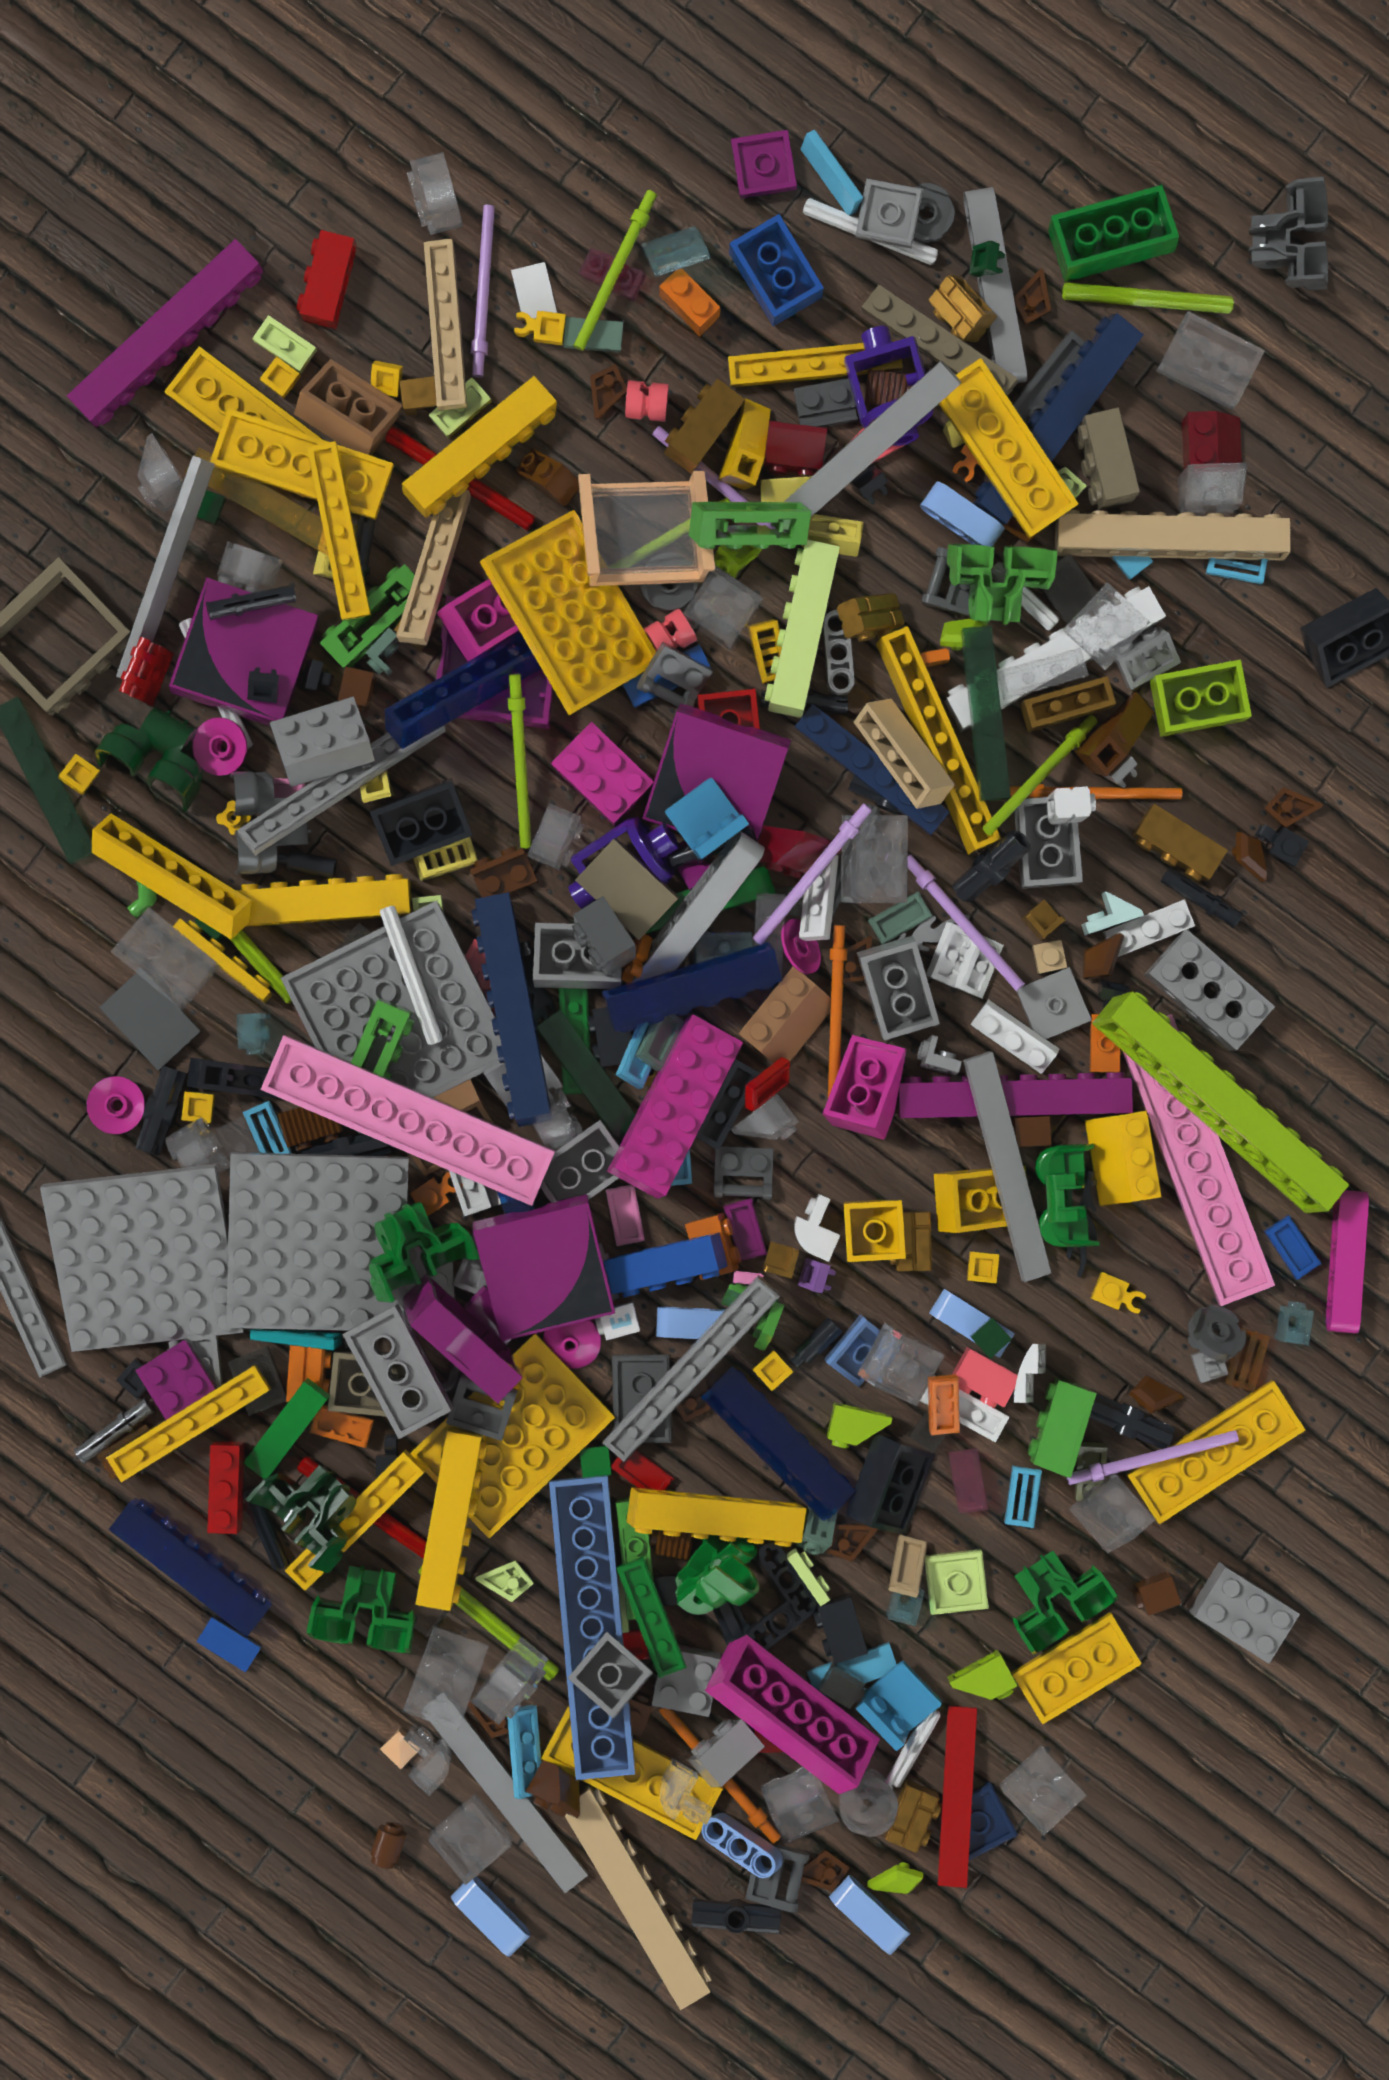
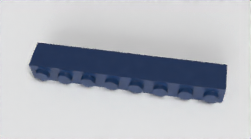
M1118 313L1109 317L1104 316L1094 329L1097 331L1096 335L1091 341L1089 339L1086 340L1077 352L1080 357L1075 364L1070 363L1062 372L1060 377L1063 380L1060 385L1049 390L1043 399L1046 403L1040 412L1036 410L1026 422V425L1029 426L1028 429L1051 462L1144 335ZM984 481L975 492L977 499L973 504L1001 524H1007L1013 516L1012 512L992 482Z
M509 892L475 899L476 909L471 911L475 927L480 926L481 936L476 938L479 953H485L486 963L481 964L484 980H490L491 991H486L489 1007L495 1008L496 1018L491 1020L494 1035H500L501 1046H497V1054L500 1064L505 1063L506 1073L502 1074L504 1090L510 1091L512 1101L507 1102L510 1120L515 1119L518 1127L553 1120L512 899Z

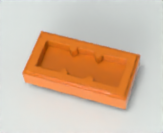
M1090 1014L1092 1020L1090 1021V1072H1120V1048L1092 1024L1099 1014Z
M956 1374L928 1377L929 1432L931 1435L960 1433L959 1378Z
M323 1405L313 1419L310 1433L366 1448L375 1419L355 1413L328 1411V1406Z

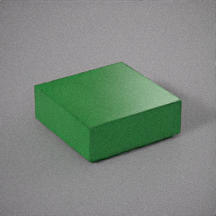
M602 1445L585 1447L580 1451L582 1477L612 1475L609 1448Z

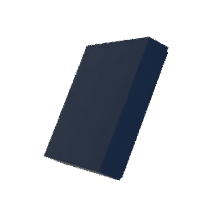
M990 1781L975 1788L972 1792L969 1861L1018 1835Z

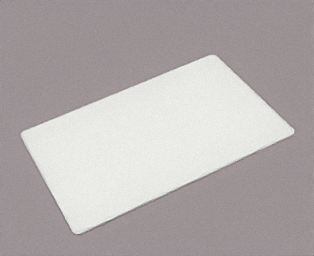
M545 262L511 270L521 312L527 313L534 319L536 318L537 311L557 313Z

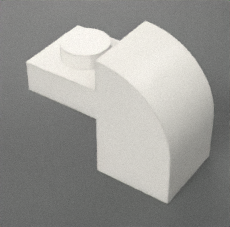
M818 1194L816 1199L810 1198L805 1213L809 1215L808 1219L805 1220L796 1216L794 1232L797 1241L804 1250L829 1262L840 1234L819 1226L830 1199Z

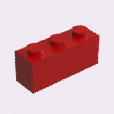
M320 230L319 238H314L311 247V255L314 256L312 265L306 267L304 274V283H307L305 293H300L297 302V311H300L299 314L304 322L337 330L357 251V244L354 238Z
M215 1441L210 1445L207 1533L237 1534L242 1529L245 1442Z

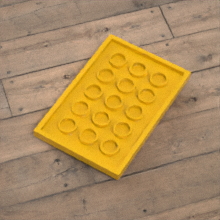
M575 510L568 512L480 561L568 715L643 673L654 657L656 650L619 586H589L590 576L587 574L583 524ZM598 551L600 569H607L608 567Z
M536 1333L513 1354L514 1361L523 1378L513 1387L518 1392L502 1441L483 1436V1442H488L485 1459H479L478 1470L482 1471L480 1487L474 1488L472 1499L477 1500L475 1515L469 1518L489 1539L615 1418L613 1413ZM475 1391L468 1397L469 1399L503 1409L505 1403L504 1400L496 1403L490 1396ZM447 1418L410 1453L426 1469L425 1472L436 1484L439 1477L446 1432L450 1427L462 1429L446 1424Z

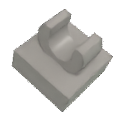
M1127 755L1107 776H1102L1125 788L1126 784L1123 782V778L1127 774L1133 777L1137 776V772L1134 769L1137 763L1132 756Z
M1200 1351L1190 1354L1200 1383L1228 1375L1225 1363H1220L1215 1359L1207 1357Z

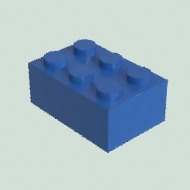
M780 214L729 243L730 257L773 327L822 298L824 287Z

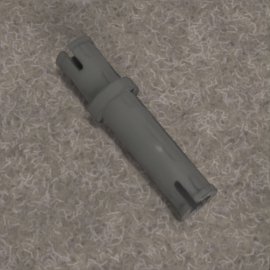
M143 1398L141 1402L128 1411H122L117 1414V1419L74 1449L78 1459L85 1464L127 1432L132 1433L135 1431L138 1424L156 1412L152 1403L147 1398ZM136 1415V1417H135L134 1419H132L131 1421H129V1422H128L127 1424H125L123 1427L118 1428L120 1425H122L124 1422H126V1421H127L128 1419H130L132 1416ZM109 1433L112 1434L105 1440H103L101 1443L94 1446L95 1443L104 1438L106 1435H108Z

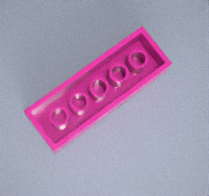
M694 1014L686 1018L663 1068L657 1072L607 1172L657 1199L666 1196L743 1042Z
M748 1635L728 1644L705 1689L713 1698L838 1794L859 1786L880 1740L875 1734Z

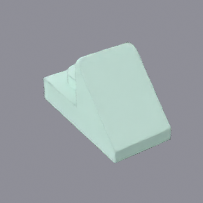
M1103 892L1101 895L1108 915L1105 916L1103 911L1087 916L1088 922L1081 924L1084 935H1088L1144 916L1141 909L1108 892Z

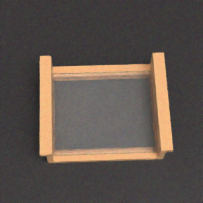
M693 471L689 481L591 484L590 474H578L587 574L590 576L589 586L704 582L709 571H715L713 549L701 548L689 537L692 502H708L705 471Z

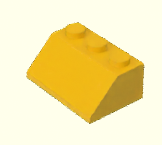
M1136 1111L1084 1120L1088 1144L1095 1143V1148L1090 1149L1092 1168L1095 1171L1094 1179L1097 1180L1096 1191L1099 1206L1161 1197L1147 1111Z

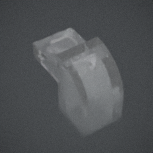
M413 1724L403 1739L422 1758L411 1768L408 1776L430 1796L448 1774L452 1761V1751L442 1737L434 1743L432 1741L434 1738L427 1729L422 1726L418 1728Z
M672 1758L660 1782V1802L664 1811L674 1821L681 1810L684 1812L683 1816L695 1824H698L699 1821L707 1824L712 1815V1807L689 1795L698 1780V1772Z

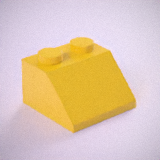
M902 1200L844 1202L847 1262L906 1259Z

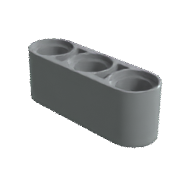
M833 610L826 614L822 626L827 688L833 696H846L854 685L851 638H845L843 629L834 632L828 627V622L831 619L840 620L838 611ZM835 647H840L845 651L846 657L840 661L832 658L830 651ZM836 676L845 677L849 683L848 687L845 689L836 688L833 685V679Z

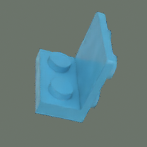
M708 778L665 810L667 817L698 859H703L749 825L742 814H738L713 778Z
M901 1661L862 1693L856 1710L895 1751H898L905 1745L909 1731L939 1708L942 1700L905 1661Z

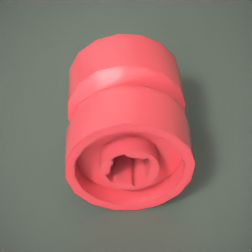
M628 380L625 418L641 420L644 416H647L650 421L666 422L669 384L653 382L650 386H646L644 381Z
M679 608L666 615L663 623L656 621L644 628L656 652L662 642L675 649L678 647L684 649L697 641L693 629Z

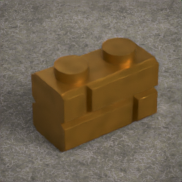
M948 275L940 284V288L936 289L929 298V302L935 308L933 313L939 320L947 322L952 327L951 334L963 342L979 341L986 332V329L995 321L997 315L962 276Z
M887 593L856 597L839 604L837 611L840 621H843L842 629L845 638L857 637L859 642L873 639L875 635H878L880 639L894 632L895 629L902 627L904 619L901 610L898 609L900 605L897 595Z
M903 1212L906 1259L890 1260V1265H895L896 1271H931V1212Z
M905 1780L884 1831L885 1840L915 1853H918L920 1846L925 1847L931 1834V1830L928 1829L932 1818L935 1820L938 1818L942 1803L938 1802L940 1799L938 1793L912 1781Z

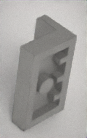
M1150 627L1144 630L1138 638L1120 643L1116 646V650L1109 653L1111 659L1117 663L1124 682L1130 690L1149 681L1155 675H1159L1181 663L1169 632L1161 627Z
M932 1035L927 1041L921 1042L917 1054V1059L921 1060L919 1067L950 1076L959 1073L962 1061L955 1059L956 1054L942 1050L934 1054L938 1040L937 1036Z

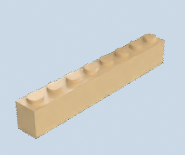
M1070 510L1055 521V551H1057V556H1138L1150 558L1268 559L1284 561L1290 553V518H1281V515L1269 514L1264 516V518L1253 517L1251 514L1246 513L1238 514L1235 517H1224L1221 513L1195 516L1191 512L1180 513L1177 516H1167L1164 512L1137 515V512L1125 511L1119 515L1109 514L1107 511L1102 510L1094 511L1091 514H1080L1077 510Z
M588 1784L579 1790L580 1815L578 1819L568 1814L565 1817L677 2006L682 2010L711 1992L710 1981H712V1976L704 1964L700 1966L695 1958L697 1951L690 1939L685 1941L681 1935L682 1926L676 1915L672 1914L670 1916L666 1910L665 1905H667V1901L660 1889L655 1890L650 1883L652 1876L644 1863L642 1865L638 1863L635 1857L637 1850L629 1838L625 1840L619 1831L622 1829V1825L614 1813L610 1815L606 1809L607 1800L603 1792L599 1789L595 1790L592 1785Z

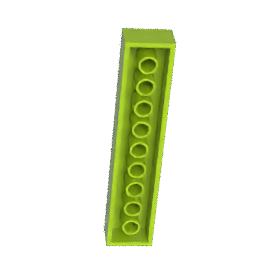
M1131 991L1113 997L1092 1022L1099 1031L1304 1213L1327 1212L1332 1208L1349 1186L1343 1179V1174L1337 1168L1331 1165L1328 1166L1321 1160L1322 1155L1316 1149L1304 1145L1299 1140L1301 1137L1296 1131L1289 1127L1285 1128L1278 1121L1279 1117L1277 1114L1257 1103V1097L1252 1092L1239 1087L1231 1073L1223 1069L1220 1070L1213 1063L1214 1059L1203 1050L1199 1051L1191 1044L1193 1042L1192 1039L1184 1032L1174 1029L1166 1015L1161 1012H1155L1148 1005L1149 1001L1142 994Z

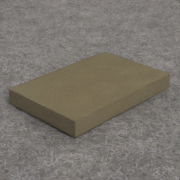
M616 837L575 879L595 900L604 896L622 925L638 940L679 898L675 892L661 881Z

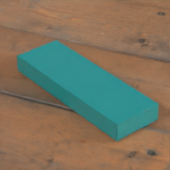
M252 1328L250 1330V1340L335 1350L343 1344V1334L321 1330Z

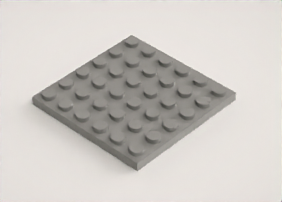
M438 900L400 918L443 1037L439 1043L427 1044L385 926L281 977L315 1048L350 1063L378 999L382 998L412 1011L411 1019L415 1021L408 1037L403 1035L399 1046L403 1047V1051L398 1062L391 1063L388 1073L392 1074L390 1080L431 1098L483 1073V1071L499 1061L497 1046H501L500 1035H494L491 1019L496 1018L492 1008L489 1007L488 1000ZM382 1018L375 1031L378 1037L364 1069L374 1072L386 1041L392 1039L396 1026L393 1025L392 1032L387 1037L379 1034L378 1030L384 1020Z
M231 1152L226 1328L349 1331L399 1304L404 1313V1286L391 1291L395 1299L394 1302L389 1303L376 1300L369 1283L372 1277L369 1272V1262L384 1253L375 1233V1223L385 1219L384 1215L388 1212L395 1214L403 1210L402 1206L407 1204L409 1157Z
M217 1164L42 1184L40 1187L72 1352L187 1339V1336L190 1335L217 1336L244 1332L245 1328H226L228 1227Z

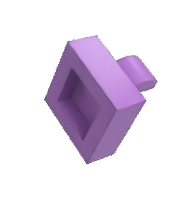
M806 1258L798 1286L818 1293H823V1290L829 1291L831 1286L825 1284L828 1274L835 1275L836 1272L830 1269V1265Z

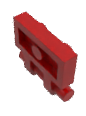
M140 637L137 646H133L130 655L132 658L127 671H123L120 679L123 681L119 691L153 707L174 653L160 645L151 643L146 638Z

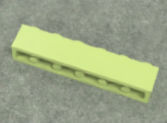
M807 539V545L804 546V549L798 548L794 565L800 566L798 576L792 575L788 591L794 593L792 603L786 602L782 618L788 620L786 630L780 629L776 645L782 647L780 657L774 656L770 672L776 674L774 684L768 683L764 699L770 702L768 711L798 718L803 716L840 546Z

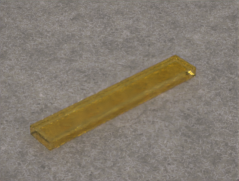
M199 447L194 456L210 462L212 454ZM214 466L208 487L329 557L322 521L319 516L257 480Z

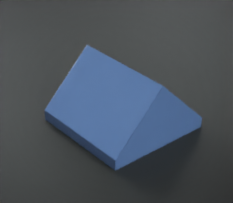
M860 1314L826 1355L824 1360L832 1368L860 1387L895 1342Z

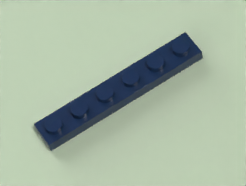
M814 704L795 725V729L930 836L949 814V811L941 804L916 809L878 755Z

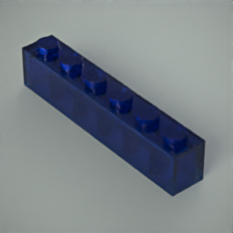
M521 632L386 708L385 729L400 748L404 749L509 688V674H521V680L542 668Z
M765 942L762 945H755L602 992L610 1024L615 1032L619 1030L620 1032H629L636 1029V1025L648 1022V1024L659 1023L668 1015H685L692 1012V1008L701 1005L703 1007H711L719 1004L720 1000L731 997L732 999L744 997L748 994L747 991L757 988L758 990L771 989L775 986V983L782 981L775 950L768 942Z
M733 1366L722 1373L701 1396L822 1521L835 1515L855 1492L848 1479L838 1473L829 1464L828 1459L823 1454L818 1453L809 1444L808 1439L788 1423L786 1416L776 1411L768 1403L766 1396L757 1391L747 1381L746 1376Z
M137 1498L130 1501L108 1530L247 1637L273 1605L268 1601L270 1599L269 1596L258 1588L253 1590L245 1583L247 1581L246 1578L235 1570L230 1572L222 1565L224 1563L223 1560L212 1552L207 1554L200 1548V1542L189 1534L184 1536L180 1533L174 1521L165 1516L161 1518L153 1512L155 1508L148 1501L142 1498L140 1501Z

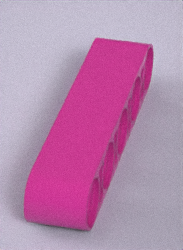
M1345 1190L1333 1205L1326 1306V1329L1329 1332L1357 1334L1360 1329L1369 1208L1367 1192Z

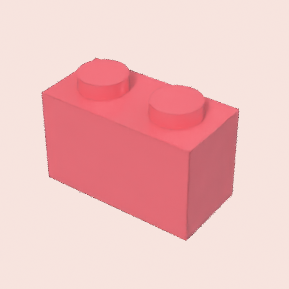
M966 1347L952 1375L956 1374L958 1376L959 1389L967 1394H970L972 1390L982 1395L980 1401L994 1409L997 1404L1002 1407L1006 1406L1015 1389L1018 1376L1013 1371L969 1347Z

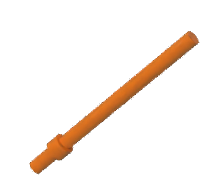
M1039 784L1027 798L1048 797L1056 788H1070L1071 790L1074 787H1044V784ZM1009 786L1008 797L1011 798L1021 786ZM1088 787L1090 794H1095V799H1182V788Z
M845 925L833 926V948H830L829 960H832L828 1098L838 1074L841 1059L844 961L847 960V949L844 948Z
M661 1707L658 1709L660 1714L691 1750L700 1742L673 1710ZM730 1778L723 1787L749 1816L747 1819L755 1828L759 1827L774 1844L780 1839L781 1835L767 1820L768 1815L761 1807L757 1808L735 1781Z

